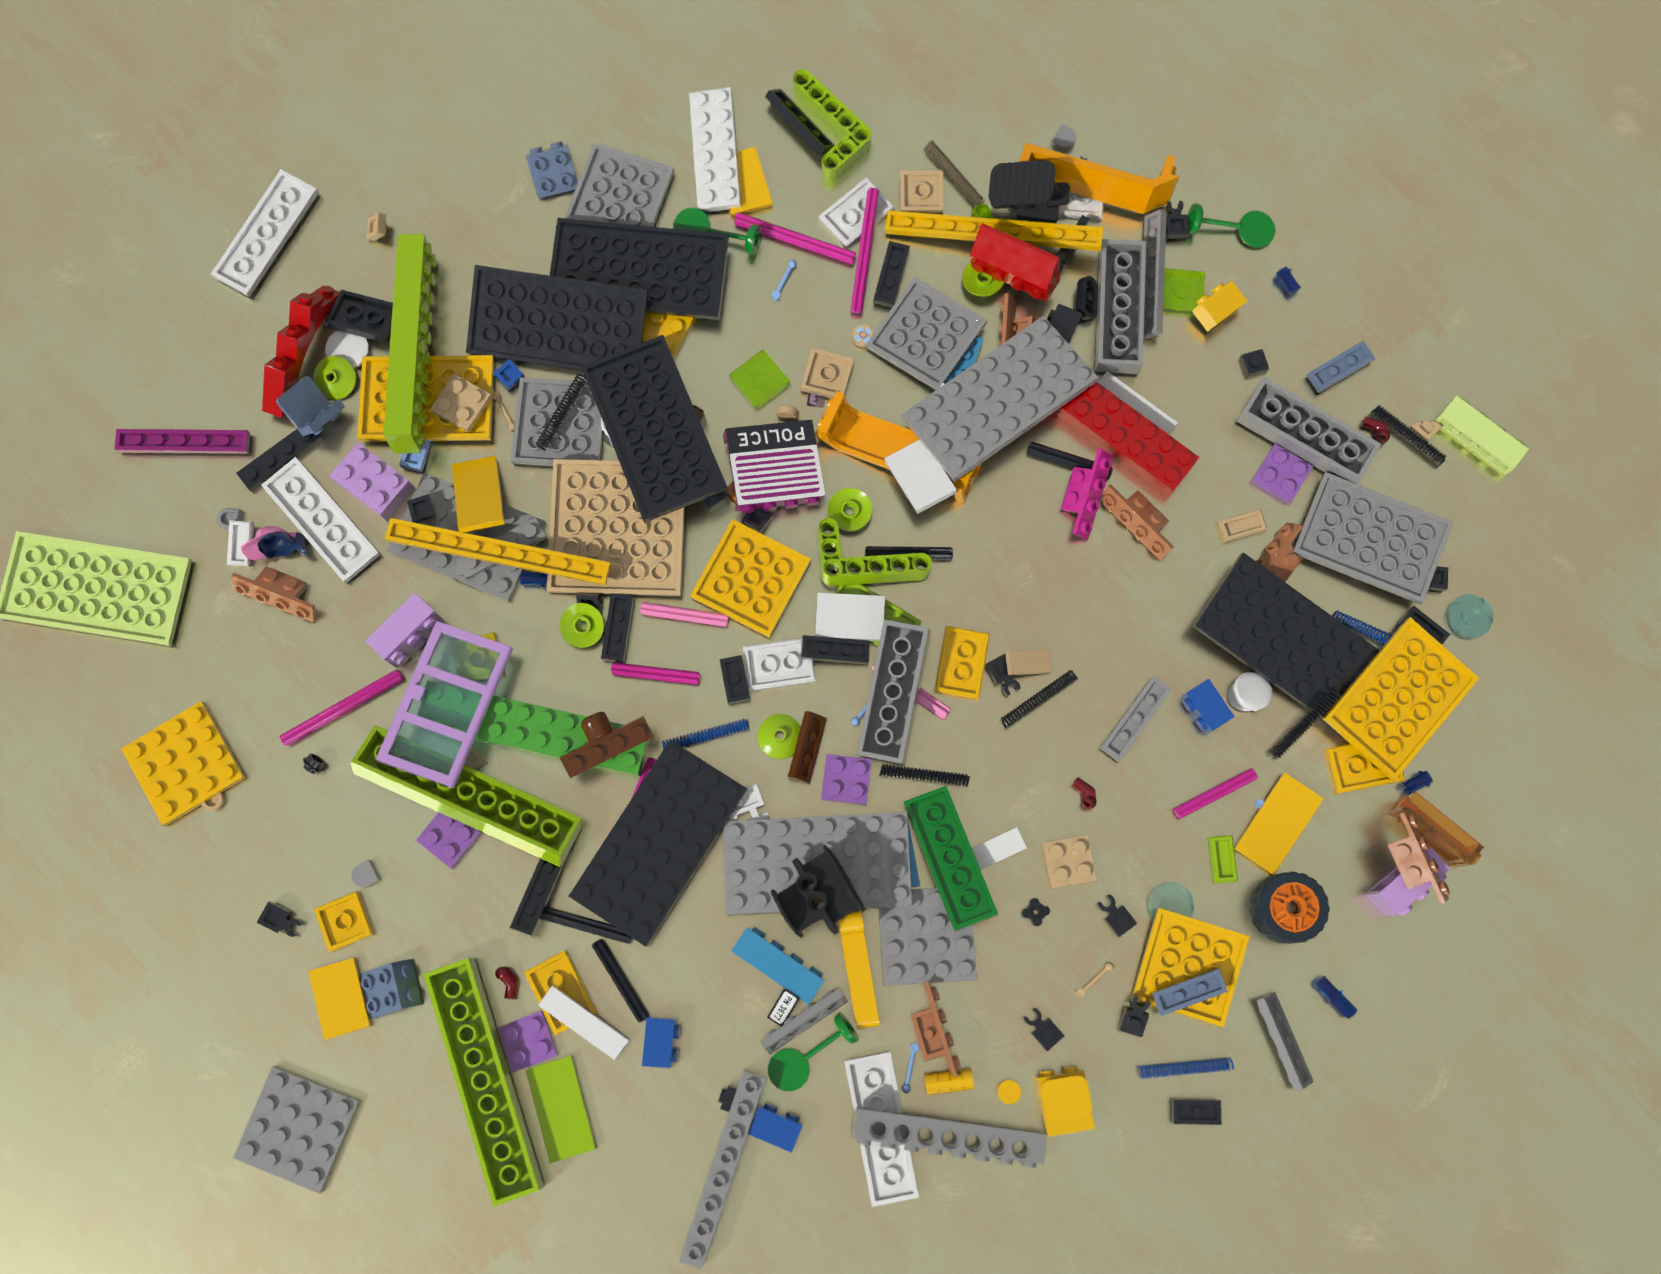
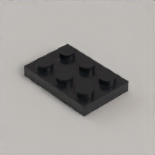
M341 289L324 323L326 328L388 343L391 337L393 303Z

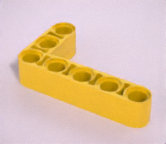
M859 909L838 921L857 1030L880 1026L862 914Z

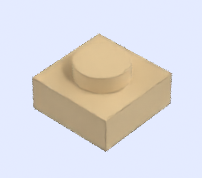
M379 212L368 218L367 239L376 241L387 232L386 215Z

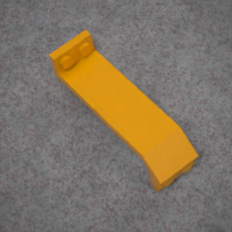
M1025 143L1019 161H1050L1055 167V182L1068 183L1070 193L1141 214L1166 205L1170 201L1179 176L1175 175L1177 167H1174L1176 157L1167 155L1159 177L1154 179L1138 176L1029 143Z
M837 391L834 397L829 399L827 409L820 419L815 433L817 438L837 451L886 469L889 468L884 458L919 440L911 429L854 409L848 404L845 394ZM981 464L955 482L947 474L957 490V493L954 494L956 501L965 503Z

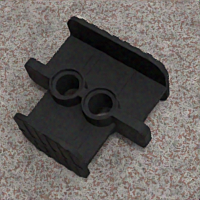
M1047 160L1000 163L995 165L991 171L988 197L994 209L1011 208L1017 210V221L1056 223L1059 215V206L1069 203L1070 186L1066 182H1055V167L1052 162Z
M826 845L822 846L825 851L824 853L804 865L798 858L792 860L800 875L797 882L779 893L774 889L771 890V895L785 922L800 938L803 937L802 930L820 919L824 920L828 929L836 935L840 932L835 924L837 921L858 908L862 912L866 911V908L863 906L864 904L853 888L854 886L843 870L839 860ZM814 883L813 887L807 890V887ZM821 902H824V905L820 909H817V906Z

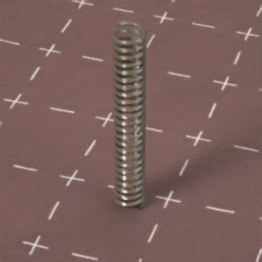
M934 140L928 142L926 147H924L925 151L934 158V161L938 163L946 175H949V178L953 180V183L957 185L959 190L964 192V195L968 197V200L972 202L974 207L981 206L985 199L981 197L979 192H976L977 189H974L975 187H972V184L968 182V179L964 177L962 172L957 170V167L953 165L949 157H946L947 155H944L940 147L938 148Z

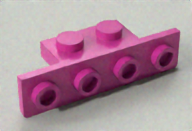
M1099 448L1092 470L1078 467L1073 468L1061 508L1066 512L1078 514L1072 534L1088 540L1092 531L1093 522L1099 509V502L1105 489L1107 476L1113 460L1112 454Z

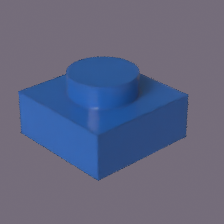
M510 359L493 372L495 377L508 390H511L519 383L520 377H525L522 371Z

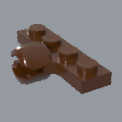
M597 712L581 722V728L587 738V743L560 756V760L569 778H572L653 738L654 735L644 715L619 728H614L606 713Z

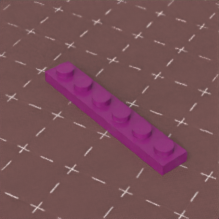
M116 429L114 450L118 453L249 454L250 432L248 430Z

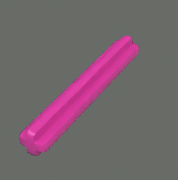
M613 662L611 666V673L618 676L696 685L700 682V673L696 671Z
M1250 768L1175 807L1174 813L1178 819H1181L1256 780L1258 776L1254 769Z

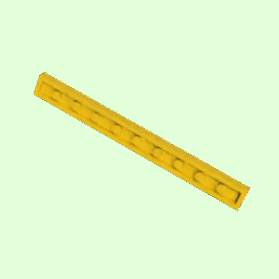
M889 210L885 225L886 234L975 241L981 223H984L1033 246L1101 251L1103 227Z
M390 518L385 535L387 542L604 586L607 584L611 563L468 533H460L458 531Z

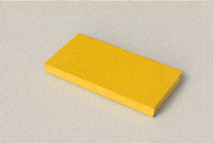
M496 456L452 464L459 532L464 533L505 524Z
M1284 772L1238 840L1234 850L1271 875H1274L1324 798Z

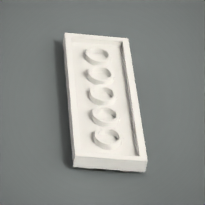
M731 87L689 93L697 207L704 213L741 207Z
M280 169L211 275L250 297L318 195L319 191L317 188Z
M296 457L261 485L343 582L347 583L380 556V553Z
M891 1052L844 1061L854 1112L855 1107L902 1113ZM876 1122L872 1126L874 1135H880L884 1130L882 1122ZM905 1125L898 1126L896 1136L898 1138L905 1137L907 1134ZM872 1141L871 1145L860 1144L872 1207L919 1198L910 1151L904 1150L905 1145L895 1144V1148L881 1147V1142Z

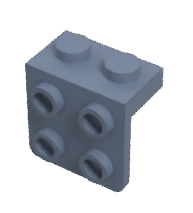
M562 141L550 144L551 148L542 150V146L530 149V154L526 155L539 198L575 190L578 180L570 156L568 144L563 145Z
M309 376L303 377L276 400L278 406L302 436L312 433L314 435L319 434L326 428L324 424L328 421L333 422L340 417V411L345 408L341 400L330 403Z
M412 959L389 963L361 973V985L371 1019L422 1005Z

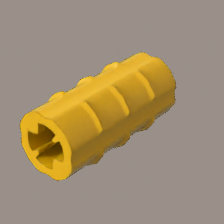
M959 1069V1077L956 1078L952 1075L951 1070L924 1074L927 1095H940L942 1093L963 1092L964 1090L974 1089L972 1069Z

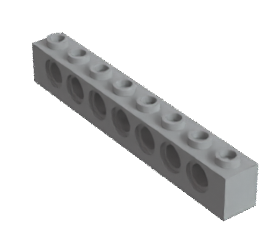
M744 1070L679 1262L702 1269L705 1264L767 1078L765 1076L748 1070Z
M855 1107L851 1137L857 1139L858 1144L871 1145L872 1141L881 1142V1147L895 1148V1144L905 1145L904 1150L918 1152L920 1147L927 1148L928 1153L942 1155V1151H950L953 1157L966 1158V1154L975 1155L976 1160L989 1161L990 1157L999 1158V1163L1013 1164V1160L1022 1161V1166L1036 1168L1037 1163L1044 1164L1047 1134ZM876 1122H882L884 1125V1130L880 1135H874L872 1132V1126ZM900 1125L907 1127V1134L903 1138L896 1136V1129ZM924 1128H928L931 1132V1136L927 1141H921L919 1136ZM952 1131L954 1140L951 1144L946 1145L943 1141L944 1134ZM970 1135H976L978 1139L976 1146L973 1148H969L967 1145V1139ZM994 1138H999L1001 1146L998 1150L993 1151L990 1146L991 1141ZM1018 1141H1022L1024 1144V1150L1020 1154H1016L1014 1151V1145Z

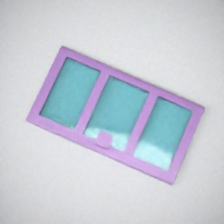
M436 621L376 760L448 786L449 788H455L513 648Z

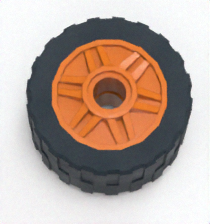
M1291 871L1271 875L1258 884L1250 900V913L1254 924L1262 934L1267 936L1266 938L1278 943H1303L1315 938L1325 928L1324 926L1329 918L1330 906L1323 887L1314 878L1304 873ZM1288 904L1291 906V912L1288 910Z

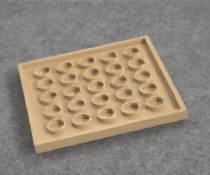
M553 459L549 550L610 562L611 567L606 586L547 574V592L681 596L685 507L644 523L619 461Z

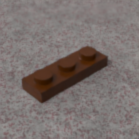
M805 711L788 773L789 778L810 784L827 720L826 717L811 711Z

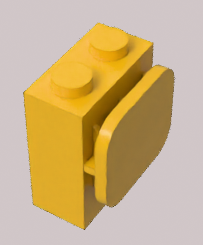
M1077 1066L1064 1067V1072L1054 1073V1069L1040 1071V1076H1035L1044 1132L1047 1134V1137L1095 1129L1085 1071L1078 1069Z

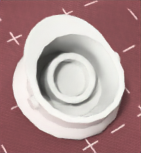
M1245 672L1239 675L1227 692L1230 705L1240 711H1258L1265 708L1273 697L1269 681L1254 672Z

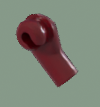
M1367 416L1364 417L1361 426L1371 429L1378 442L1386 443L1390 439V432L1386 424Z
M1077 777L1072 787L1081 792L1082 806L1087 810H1091L1097 804L1096 790L1093 786Z
M507 966L498 967L495 971V976L506 986L504 998L516 1000L519 982L517 975Z

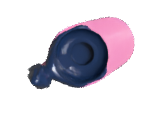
M278 526L259 528L255 538L241 546L243 555L251 560L288 556L295 549L302 555L309 554L306 549V540L302 533H288L285 529Z

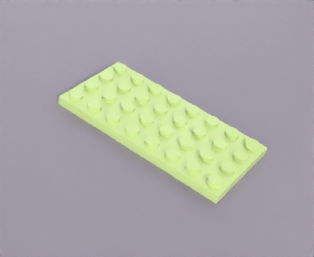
M16 531L0 591V619L172 646L192 560L172 555Z

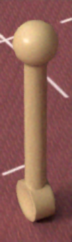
M494 391L493 399L497 400L509 423V429L514 430L515 422L512 421L501 400L500 392Z
M1107 962L1105 968L1082 989L1076 990V996L1083 998L1085 992L1105 973L1114 969V964Z

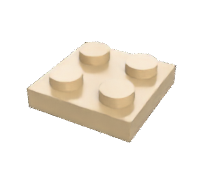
M900 170V211L943 214V170Z
M812 348L800 390L827 398L834 397L836 391L845 394L854 358Z
M453 374L430 410L433 414L469 433L493 397L490 393Z
M1088 835L1041 843L1050 889L1097 881Z

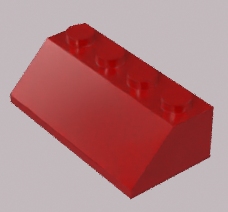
M981 223L970 253L971 267L979 273L984 272L992 276L996 281L1010 284L1016 290L1030 293L1036 299L1048 301L1060 282V257Z

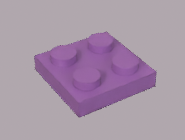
M1274 444L1251 482L1289 505L1313 466L1279 445Z
M826 754L821 800L866 805L872 759Z
M438 812L416 841L449 868L453 869L482 832Z
M543 1011L497 1027L512 1073L558 1055Z

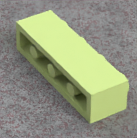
M1457 395L1434 420L1442 425V429L1504 475L1511 472L1529 450L1521 440L1512 437L1506 432L1505 428L1493 423L1485 413L1477 411L1466 399L1460 398Z

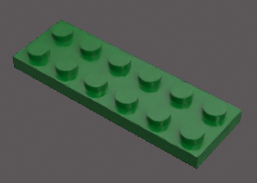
M947 786L903 801L954 932L998 916L997 909Z

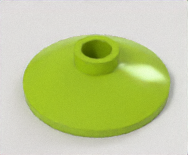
M971 262L965 267L962 274L964 287L968 292L976 296L985 297L993 295L1005 283L1003 281H996L992 276L984 272L979 273L971 267Z
M329 356L321 360L316 366L314 383L326 398L332 400L343 399L353 391L356 385V372L353 365L345 358ZM331 373L334 374L333 381L329 380V376Z
M845 488L839 490L831 497L828 504L829 518L834 519L838 523L839 529L843 531H856L863 528L869 522L872 515V504L868 496L861 490ZM853 509L854 513L852 515L846 514V510Z
M573 604L561 616L560 632L565 641L570 645L578 648L590 647L602 637L604 619L599 610L590 604ZM582 621L587 622L586 629L581 628L580 624Z
M775 714L766 718L760 725L757 734L758 743L762 751L775 759L791 757L794 754L801 728L799 723L786 714ZM777 732H783L784 737L777 739L775 737Z

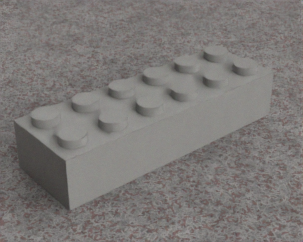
M1102 239L1098 268L1095 372L1106 373L1108 371L1109 373L1139 374L1142 368L1146 241Z
M1265 377L1258 384L1237 419L1238 423L1323 472L1330 473L1355 484L1361 480L1381 446V443Z
M889 620L883 621L857 755L905 765L931 630L928 627Z

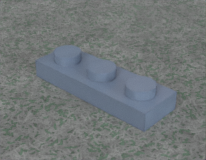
M1362 341L1307 374V377L1317 392L1320 393L1373 362L1376 358L1365 342Z
M1217 968L1151 993L1160 1016L1226 993L1228 990L1220 969Z

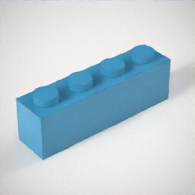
M755 926L752 930L747 927L731 951L809 1005L825 981L821 978L823 973L813 966L810 970L802 965L804 960L794 953L791 956L784 953L783 949L785 947L775 940L771 943L763 938L765 933Z

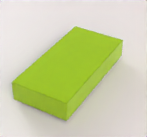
M1233 835L1208 837L1213 882H1237L1238 874Z

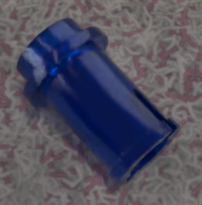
M1285 266L1276 272V280L1281 281L1290 296L1300 290L1301 286H1299L1292 275V269H1288Z
M522 571L520 583L522 586L540 585L541 588L547 586V574Z
M1426 770L1423 772L1418 771V775L1402 782L1401 787H1405L1403 791L1407 796H1410L1423 787H1430L1433 779Z

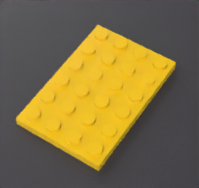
M493 355L430 356V364L426 365L429 383L425 384L428 400L423 410L426 413V424L422 426L425 440H491L493 398L469 433L433 414L430 409L453 374L490 393L493 397L495 361ZM362 356L357 439L360 442L387 441L384 437L389 356Z
M1410 617L1398 628L1324 716L1323 720L1391 780H1396L1475 685L1479 677Z

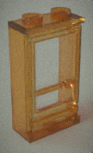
M1414 792L1411 797L1401 796L1387 813L1391 817L1396 816L1399 823L1403 822L1400 816L1402 812L1409 810L1410 814H1414L1419 823L1417 829L1420 836H1424L1429 847L1451 864L1453 868L1474 865L1482 856L1480 852L1484 846L1417 792Z

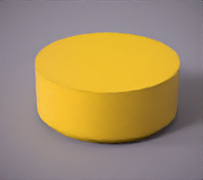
M1004 1080L997 1087L998 1098L1005 1104H1014L1021 1097V1088L1013 1080Z

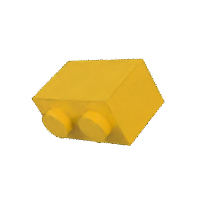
M1233 281L1226 285L1223 283L1219 284L1212 290L1214 293L1212 296L1204 295L1197 301L1198 306L1192 310L1207 332L1248 302Z

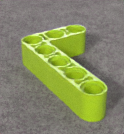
M800 69L793 75L794 93L843 138L822 158L823 176L828 180H835L869 150L872 133L870 128L809 71ZM834 109V110H836V111H835V112H829L828 110ZM844 123H849V124H851V125H850V126H844L843 124H844ZM859 137H864V138H866V139H865V140H859V139H857V138H859ZM844 151H850L851 153H850V154H844V153H842V152H844ZM832 164V165H835L836 167H835V168H828L827 166Z
M824 518L819 523L817 540L821 578L829 586L920 581L926 579L930 573L932 560L925 553L842 558L838 523L832 518ZM828 529L831 530L832 533L827 534L823 532V530ZM830 549L833 550L835 553L828 554L825 552V550ZM921 564L926 568L919 569L916 565ZM894 566H901L904 570H896ZM878 567L882 571L875 572L871 568ZM855 568V569H857L859 572H858V573H852V572L850 571V569ZM834 570L837 572V574L832 575L829 574L827 571Z

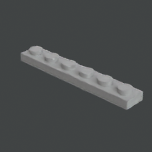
M1158 210L1144 216L1146 266L1143 339L1161 335L1163 332L1167 212L1163 210Z

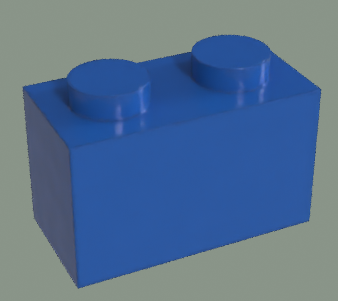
M1210 679L1202 682L1182 696L1185 708L1189 712H1193L1197 718L1195 720L1200 730H1205L1207 734L1235 717Z
M646 1017L642 1066L671 1068L673 1063H677L678 1049L674 1048L675 1039H679L680 1024H677V1019Z
M765 1103L764 1106L759 1105L748 1135L792 1153L803 1123L799 1121L800 1117L789 1112L786 1115L778 1113V1108L768 1103Z

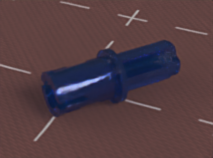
M1325 975L1314 984V987L1329 1000L1328 1003L1333 1004L1346 1018H1352L1357 1013V1008L1342 994L1343 991H1339Z

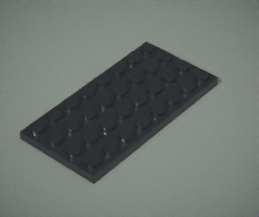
M557 218L549 276L649 290L646 313L719 320L729 234Z
M475 265L466 353L493 355V357L582 370V366L643 343L649 290Z
M663 335L581 367L644 523L728 490Z
M1244 552L1238 556L1192 626L1308 710L1314 708V705L1319 703V700H1322L1321 697L1327 695V692H1330L1329 689H1332V687H1335L1336 691L1342 696L1380 651ZM1330 705V708H1328V711H1325V713H1322L1323 716H1320V718H1321L1322 720H1323L1324 716L1329 712V710H1330L1333 706Z
M669 740L568 897L647 947L748 789L677 743Z

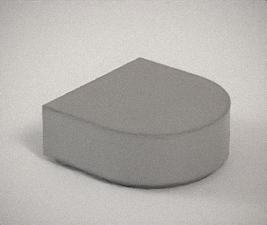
M1062 124L1050 144L1063 151L1070 150L1075 145L1076 134L1072 129Z
M235 508L222 509L217 515L218 525L222 529L229 531V520L241 521L243 511Z
M371 860L357 865L352 871V881L359 887H369L380 881Z

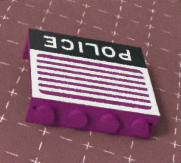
M813 420L725 428L723 440L724 444L728 446L737 501L735 512L751 513L755 509L762 508L764 511H772L780 506L790 509L798 507V504L815 506L822 502L825 497V490Z

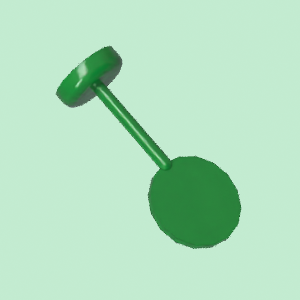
M1193 203L1188 212L1189 234H1196L1202 223L1238 228V234L1242 241L1254 248L1267 246L1275 236L1276 230L1273 220L1261 211H1250L1244 214L1239 223L1204 218L1203 207L1197 203Z
M698 208L682 210L676 216L673 223V229L729 234L730 238L744 240L745 250L750 255H755L759 249L761 240L760 225H751L747 235L711 228L708 216Z
M838 1013L834 1017V1023L838 1031L805 1055L793 1048L782 1049L776 1052L768 1064V1076L771 1083L780 1090L795 1091L807 1082L810 1074L808 1059L840 1036H843L848 1043L853 1044L857 1042L859 1037L848 1019L842 1013Z

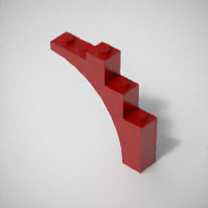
M321 286L311 294L300 293L290 300L289 324L277 332L276 356L264 365L263 412L280 418L286 415L278 406L276 400L298 382L301 367L310 343L321 323L330 312L340 291L334 290L330 286Z

